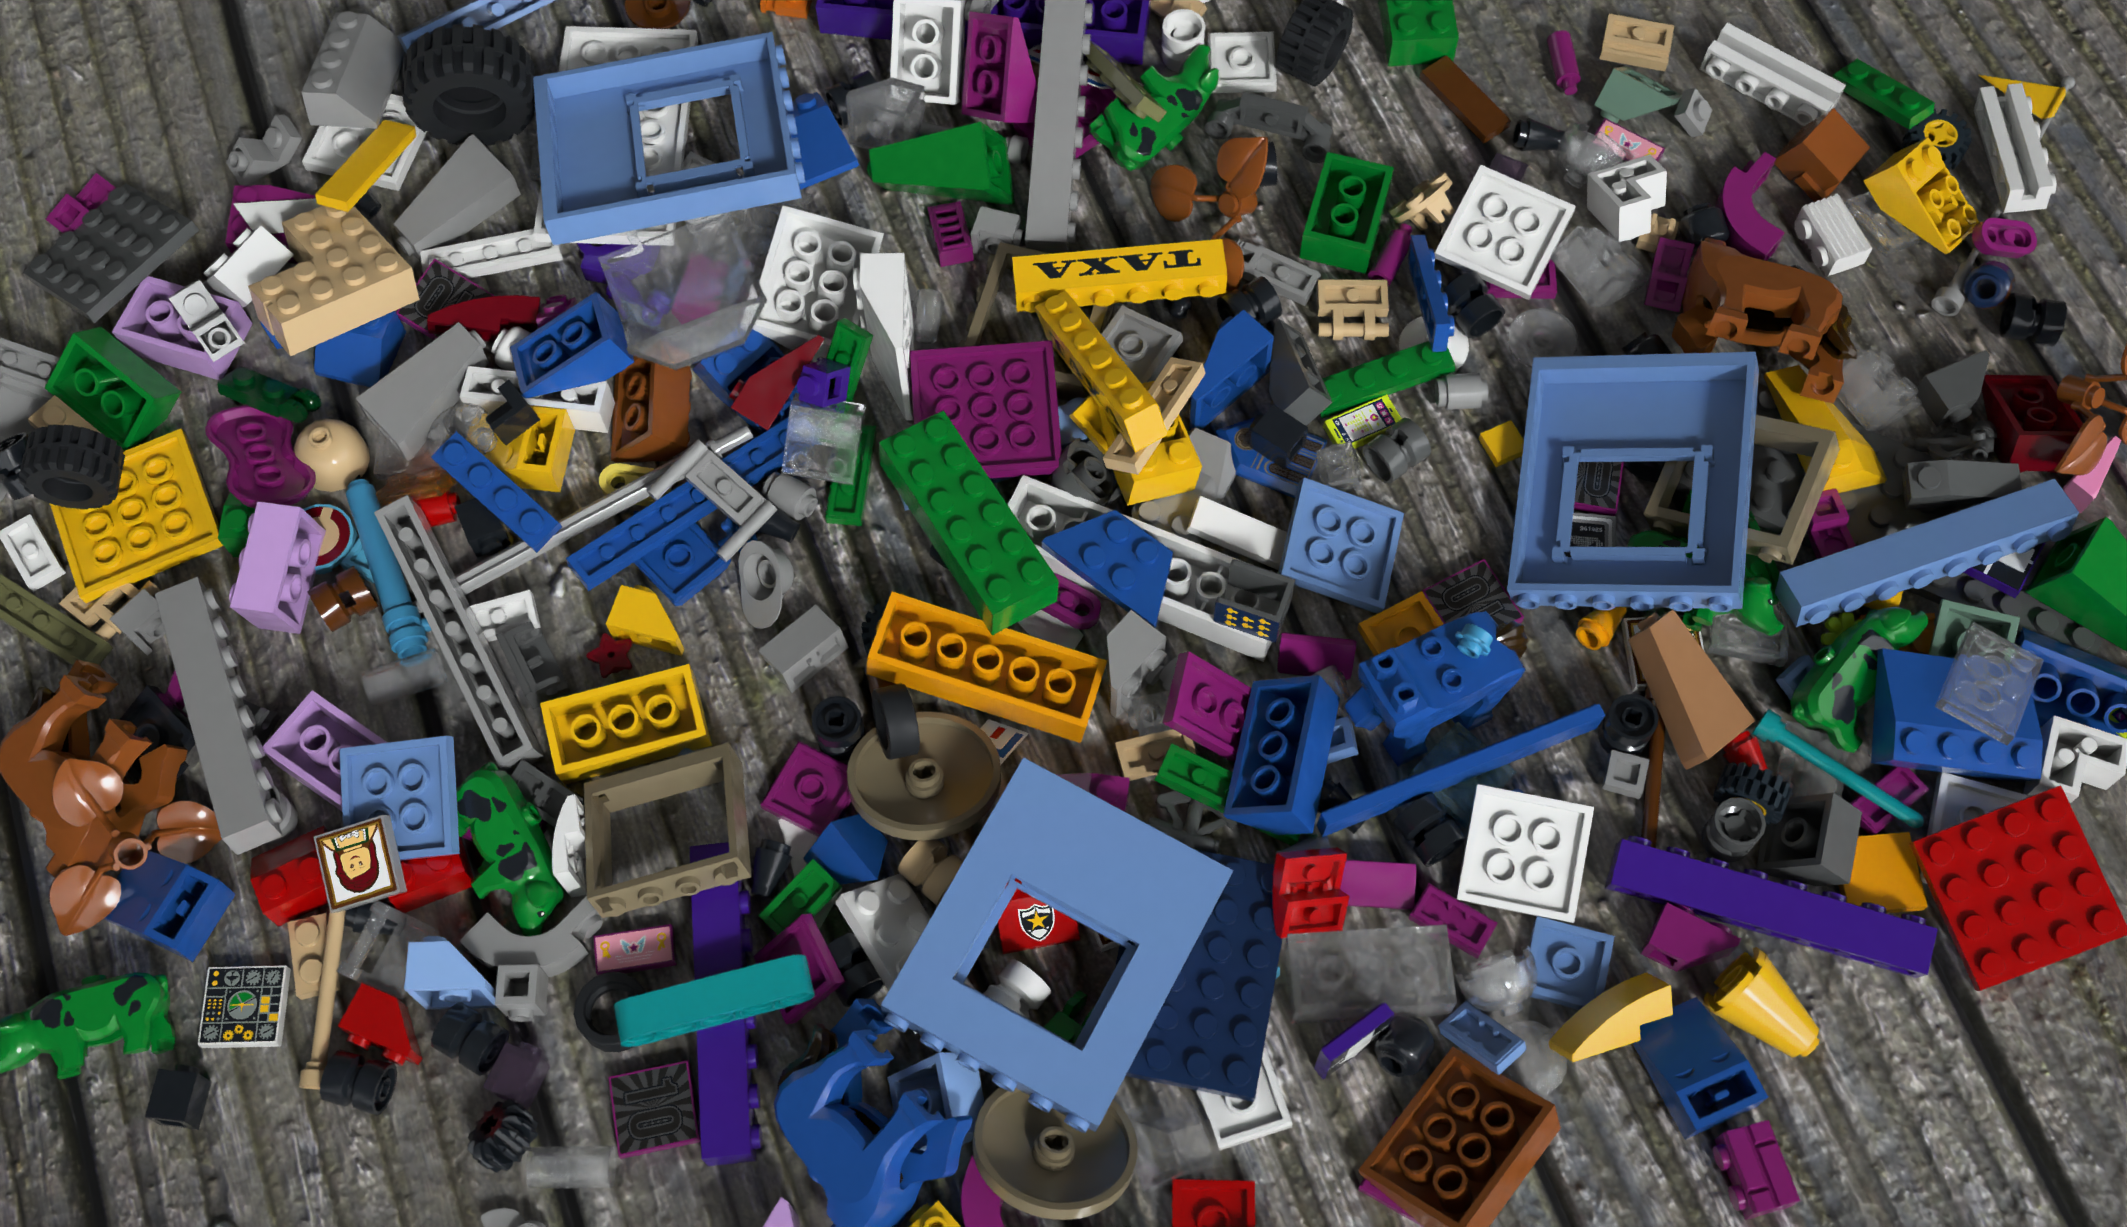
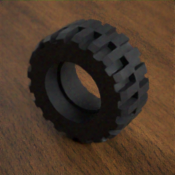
M453 24L452 28L446 29L444 26L435 28L432 34L426 32L408 48L407 54L404 56L403 105L406 108L407 115L423 132L429 131L430 136L440 140L442 138L450 144L458 145V143H463L473 134L485 146L495 145L496 141L499 140L505 142L510 140L513 134H520L534 117V62L522 45L519 46V43L511 36L504 37L503 33L499 30L492 28L490 31L484 29L481 25L474 24L473 27Z

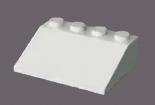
M783 205L747 320V326L790 350H794L815 336L820 335L825 339L811 361L817 362L819 357L826 358L839 320L846 318L854 324L860 325V310L857 308V290H854L853 271L854 268H860V254L880 253L884 234Z
M904 253L860 254V268H854L853 271L854 290H857V308L860 310L861 328L873 335L870 344L872 360L905 420H913L910 351L914 350V322Z

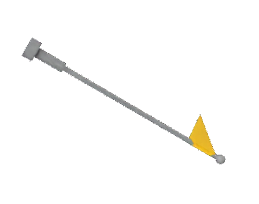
M1978 75L2004 94L2008 84H2023L2026 96H2030L2032 99V114L2043 120L2040 126L2039 140H2041L2056 114L2068 89L2073 88L2075 85V79L2072 76L2064 77L2061 80L2062 87L2060 88ZM2000 200L1990 218L1999 217L2002 211ZM1975 246L1966 262H1962L1958 267L1949 286L1939 288L1931 304L1933 309L1939 314L1955 316L1960 311L1965 301L1961 292L1964 288L1966 276L1974 269L1972 264L1980 252Z

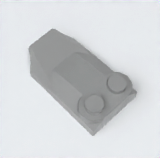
M1192 428L1188 435L1202 464L1195 490L1137 503L1132 509L1131 517L1201 544L1203 538L1186 532L1196 501L1200 496H1203L1221 504L1236 476V470L1231 455V444L1228 441L1198 428Z

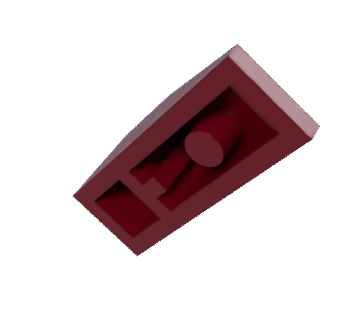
M817 335L751 375L747 382L739 379L729 395V398L734 400L731 408L768 431L797 385L803 365L810 364L825 338Z

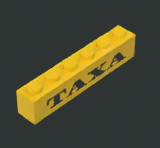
M1222 239L1012 257L1017 312L1027 311L1036 313L1034 306L1065 290L1078 306L1097 305L1101 307L1109 306L1113 303H1144L1148 300H1179L1183 297H1214L1218 294H1226L1228 274Z
M1066 290L1034 306L1047 340H1052L1054 349L1135 452L1168 435L1155 399Z

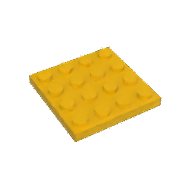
M182 428L123 452L125 459L118 494L111 504L103 505L101 508L75 509L50 504L79 597L85 603L102 597L107 591L127 583H136L223 546L218 539L220 527L188 437Z

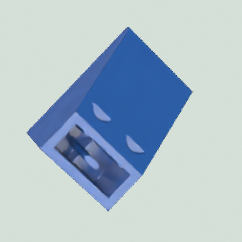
M746 321L692 370L722 402L732 409L731 406L734 400L729 398V395L739 379L747 382L751 375L783 357L785 354L770 338L748 327ZM797 385L770 428L804 407L808 410L811 408L812 404L799 400ZM732 409L760 435L767 431Z
M148 851L147 859L143 865L132 870L122 869L116 878L121 885V896L114 910L104 920L193 962L236 894L219 879L182 862Z
M1697 997L1672 1007L1673 1015L1640 1025L1641 1040L1632 1043L1684 1140L1750 1111L1768 1098L1748 1059Z

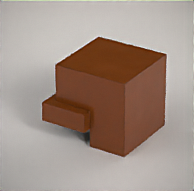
M1832 108L1802 127L1775 157L1776 161L1774 164L1789 180L1796 177L1794 181L1815 203L1817 200L1821 201L1823 198H1827L1862 159V156L1870 149V146Z

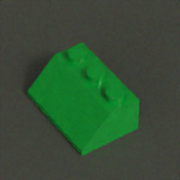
M102 327L72 334L45 386L48 392L53 396H57L99 432L117 442V445L123 451L136 447L161 425L169 416L181 394L179 389Z

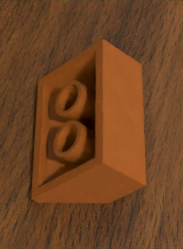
M655 341L633 356V364L615 374V405L613 409L611 461L613 462L667 461L688 448L690 440L688 423L691 409L689 394L692 372L690 370L691 355Z

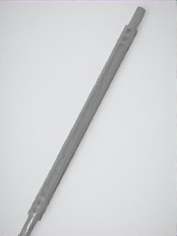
M745 425L717 441L711 439L704 444L717 457L722 459L723 453L753 438V435L748 426ZM679 457L558 520L562 528L537 553L521 540L455 575L464 595L650 497L646 490ZM682 475L676 482L684 479L685 477ZM413 601V606H416L419 613L422 614L423 611L418 601Z

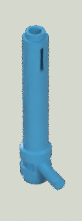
M365 479L352 481L347 486L346 497L384 612L382 622L385 631L391 634L388 638L391 650L397 653L398 658L402 660L417 658L427 651L428 637L426 632L432 630L426 618H421L418 608L413 606L400 564L374 512L381 509L374 486Z

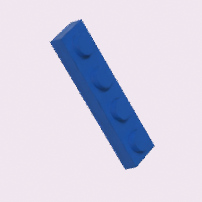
M1411 235L1407 263L1432 352L1447 351L1448 338L1454 336V317L1447 313L1448 298L1446 292H1441L1440 270H1435L1434 249L1428 248L1425 235Z
M457 431L431 456L443 470L536 553L562 528L555 518Z

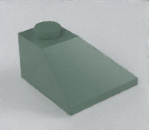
M1626 66L1613 69L1594 106L1602 109L1600 112L1601 116L1618 123L1620 119L1625 121L1677 105L1682 95Z
M1942 599L1928 655L2009 666L2020 617Z

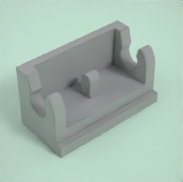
M815 604L758 651L763 659L770 664L767 666L769 670L793 693L849 647L840 627Z

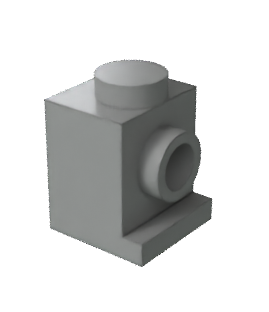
M980 206L971 231L973 253L979 254L980 250L983 249L995 255L1000 242L1019 247L1023 246L1025 230H1021L1020 215Z
M142 589L110 618V621L147 656L153 651L149 645L165 635L156 598L151 596L145 589Z

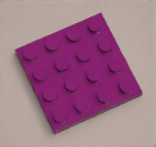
M1052 340L910 351L914 425L944 410L989 478L1052 474L1059 467L1062 449Z

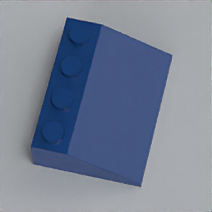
M1878 649L1871 763L2010 782L2041 780L2043 738L2026 668L1892 649Z

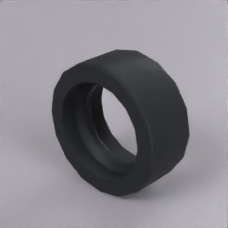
M900 683L874 689L872 693L874 721L886 758L893 760L918 754L920 750L918 722L910 693L905 684Z
M607 972L594 977L582 987L575 1000L574 1018L578 1030L592 1046L604 1052H622L634 1047L621 1046L619 1034L606 1035L598 1031L592 1023V1007L598 998L612 990H623L632 996L644 994L647 991L634 977L625 973Z

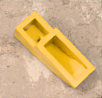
M1647 972L1617 984L1587 1003L1566 1021L1549 1040V1048L1568 1060L1575 1062L1640 1041V1025L1673 1015L1671 985Z

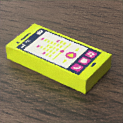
M1384 395L1324 421L1323 428L1339 455H1342L1367 444L1380 434L1385 435L1386 430L1402 418L1388 395Z

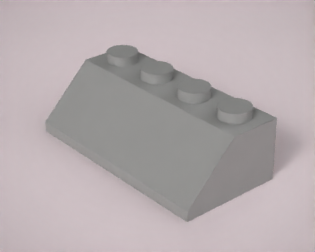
M349 11L335 13L301 91L310 125L378 128L406 53L397 35L369 14H356Z

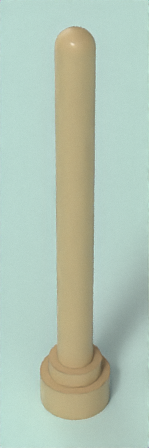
M329 910L311 1061L306 1062L305 1069L301 1070L300 1088L320 1090L322 1075L327 1065L346 910L338 913H330Z

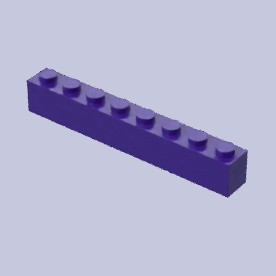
M1628 836V840L1621 839L1615 845L1605 889L1664 906L1666 903L1686 906L1695 915L1910 977L1918 978L1928 975L1938 928L1925 925L1926 919L1922 917L1901 914V918L1885 914L1886 908L1877 904L1863 902L1861 906L1846 903L1847 897L1838 893L1823 891L1822 895L1808 892L1807 885L1796 881L1783 880V884L1767 880L1768 874L1764 872L1744 869V873L1728 869L1729 863L1714 858H1705V862L1689 858L1690 852L1676 847H1667L1666 851L1651 847L1652 842L1650 840L1637 836Z
M729 842L689 846L690 863L729 853ZM743 880L736 881L731 885H721L703 890L692 895L694 979L697 980L747 967L746 952L753 951L751 928H745V914H751V901L749 891H743ZM756 1015L697 1031L701 1159L707 1166L756 1161V1149H761L763 1145L761 1124H755L754 1108H760L761 1105L759 1084H753L752 1069L758 1068L759 1065L757 1045L751 1044L750 1029H756L757 1027Z

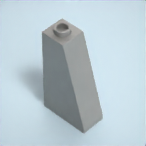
M472 134L395 221L394 226L400 236L396 239V242L407 256L414 254L421 262L420 251L452 244L521 194L514 176Z
M458 322L355 399L365 416L399 453L409 461L416 455L459 401L467 367L485 368L489 363L483 351L486 344L475 330L468 332Z

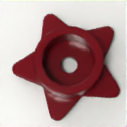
M603 633L600 646L588 652L586 657L588 660L599 664L601 677L607 678L611 673H618L623 669H632L633 666L628 658V652L633 641L631 639L615 641L607 633ZM609 653H615L614 657H608Z

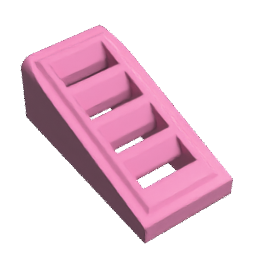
M2117 436L2111 437L2107 441L2102 458L2090 473L2074 475L2062 488L2079 513H2082L2099 492L2122 441Z

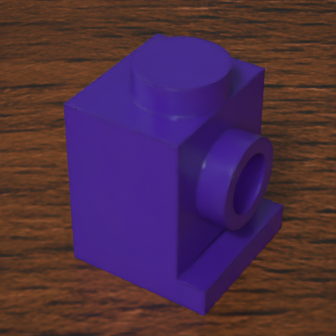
M823 357L817 358V362L803 365V370L797 381L799 400L821 408L846 401L851 366ZM836 378L834 389L829 388L830 379Z

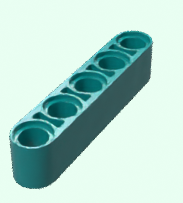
M790 955L628 997L616 1002L614 1010L621 1046L636 1047L801 1004L811 1000L815 994L807 957L805 955Z

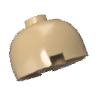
M327 418L314 421L301 431L294 446L296 457L314 470L316 475L314 488L321 491L334 492L346 489L348 484L351 483L350 481L354 480L358 475L361 477L364 475L370 461L369 447L358 430L342 420Z

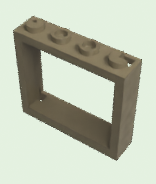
M1002 242L999 243L996 254H990L986 267L988 277L986 283L981 282L978 287L976 296L978 306L976 312L971 311L969 313L966 324V331L968 332L966 341L961 340L958 347L980 345L1005 269L1013 270L1012 257L1050 253ZM1115 303L1104 307L1093 306L1090 321L1101 334L1108 326ZM1055 371L1057 398L1067 401L1074 398H1085L1087 390L1073 372L1068 374Z
M1756 415L1755 445L1812 457L1781 535L1748 528L1747 554L1758 556L1761 560L1770 564L1772 560L1793 565L1840 448L1835 431ZM1666 461L1644 511V515L1651 530L1670 536H1683L1688 540L1690 514L1668 509L1688 461Z
M729 742L584 783L587 900L602 918L620 916L624 912L646 906H656L667 900L682 896H692L703 890L721 885H731L736 881L751 877L743 766ZM724 781L729 853L613 885L610 813Z

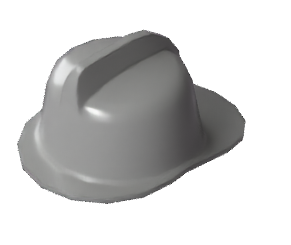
M753 540L743 546L738 559L741 602L747 621L756 628L765 629L772 626L778 619L782 607V599L794 581V569L783 549H771L763 541Z

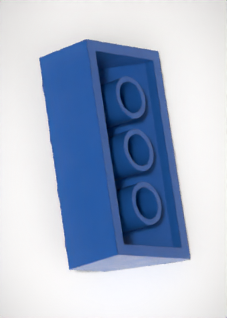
M2023 627L2014 643L2009 666L2026 668L2039 725L2043 726L2055 715L2117 736V733L2127 732V718L2120 723L2113 722L2108 718L2110 712L2116 708L2122 707L2127 709V668Z
M1320 675L1253 681L1223 814L1227 819L1277 835L1313 833L1340 697Z

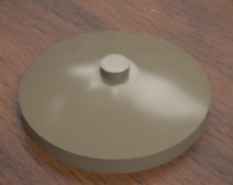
M915 712L920 736V750L918 754L893 760L887 759L882 750L875 727L858 742L850 756L847 768L848 789L856 811L875 829L901 839L935 840L964 831L977 823L991 809L1001 785L1000 759L992 740L973 723L947 713Z
M1000 1087L987 1098L978 1113L972 1139L974 1161L986 1184L1009 1205L1041 1218L1070 1220L1087 1217L1106 1209L1125 1192L1135 1169L1138 1145L1135 1130L1130 1119L1114 1099L1096 1132L1088 1129L1086 1133H1083L1064 1122L1066 1116L1053 1108L1047 1113L1028 1102L1030 1096L1015 1088L1014 1092H1009Z

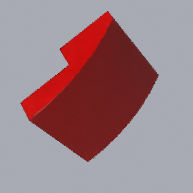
M1334 847L1276 853L1272 900L1274 925L1278 937L1290 938L1342 932L1349 901V895L1340 890L1347 858L1345 851Z

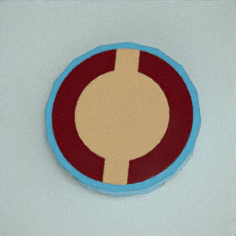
M315 504L303 510L326 530L315 567L316 574H326L333 571L332 568L337 567L357 541L358 534L353 521L342 509L331 504Z

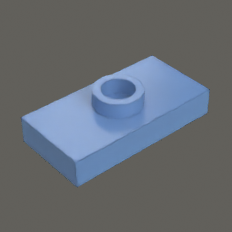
M1467 1001L1461 1004L1438 1025L1441 1035L1497 1075H1500L1527 1050L1524 1040Z

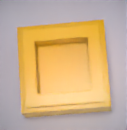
M1512 420L1484 431L1479 435L1478 440L1496 468L1522 456L1524 439Z

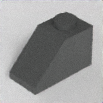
M1987 350L1925 375L1916 388L1914 395L1936 427L1950 421L1952 424L1959 423L1972 413L1970 409L1980 397L1990 357Z

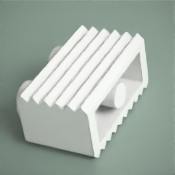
M1839 194L1829 196L1827 199L1823 198L1821 201L1817 200L1815 203L1811 202L1809 205L1805 204L1794 222L1798 238L1805 240V243L1808 244L1814 264L1817 267H1821V270L1824 271L1827 277L1864 264L1873 249Z

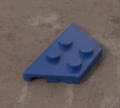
M1117 510L1045 537L1041 541L1042 548L1125 611L1129 612L1132 610L1154 628L1157 627L1158 615L1173 560V551Z

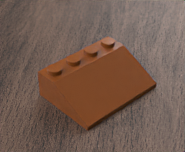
M1452 1046L1358 1171L1365 1179L1424 1227H1489L1561 1129L1555 1104L1502 1074L1497 1075L1478 1060Z

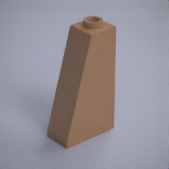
M1672 609L1661 617L1654 612L1637 624L1640 631L1628 639L1680 761L1685 769L1688 770L1710 759L1754 723L1755 719Z

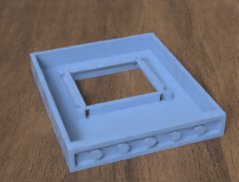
M773 32L534 76L533 85L543 218L553 246L802 198L800 184L806 183L802 162H796L795 160L802 158L798 138H792L791 136L798 134L794 114H788L789 111H794L790 90L784 91V88H789L790 84L786 67L780 68L781 65H786L782 44L775 45ZM731 94L740 159L646 177L639 111ZM743 168L744 174L738 175L736 169ZM653 185L655 191L649 192L647 186Z
M1756 352L1533 357L1507 585L1509 596L1516 605L1524 609H1536L1539 606H1555L1563 610H1572L1577 606L1594 607L1598 610L1631 607L1638 611H1649L1653 608H1670L1678 612L1690 611L1692 608H1709L1714 612L1742 609L1759 378ZM1694 461L1687 547L1570 546L1579 462ZM1564 552H1571V557H1566ZM1685 553H1693L1692 558L1686 557Z
M1023 757L881 1004V1013L886 1015L884 1021L901 1032H906L907 1028L922 1035L920 1041L937 1052H941L945 1048L958 1055L956 1062L973 1072H977L981 1068L992 1074V1082L1004 1090L1014 1092L1015 1088L1028 1094L1030 1096L1028 1102L1038 1109L1049 1113L1053 1108L1066 1116L1064 1122L1072 1128L1086 1133L1088 1129L1096 1132L1233 870ZM1015 879H1019L1022 883L1016 882ZM1016 889L1126 948L1075 1044L964 984ZM1130 940V941L1134 942L1135 945L1133 946L1132 944L1128 943L1127 941Z

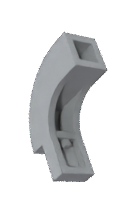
M586 896L552 930L537 936H520L506 930L487 912L459 942L476 960L496 974L498 965L538 964L549 978L571 969L589 955L581 941L584 938L592 937L602 926L604 918L595 910Z

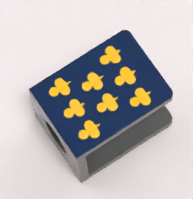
M1232 559L1228 577L1229 585L1281 603L1275 616L1218 597L1215 603L1213 621L1276 643L1292 601L1296 579Z

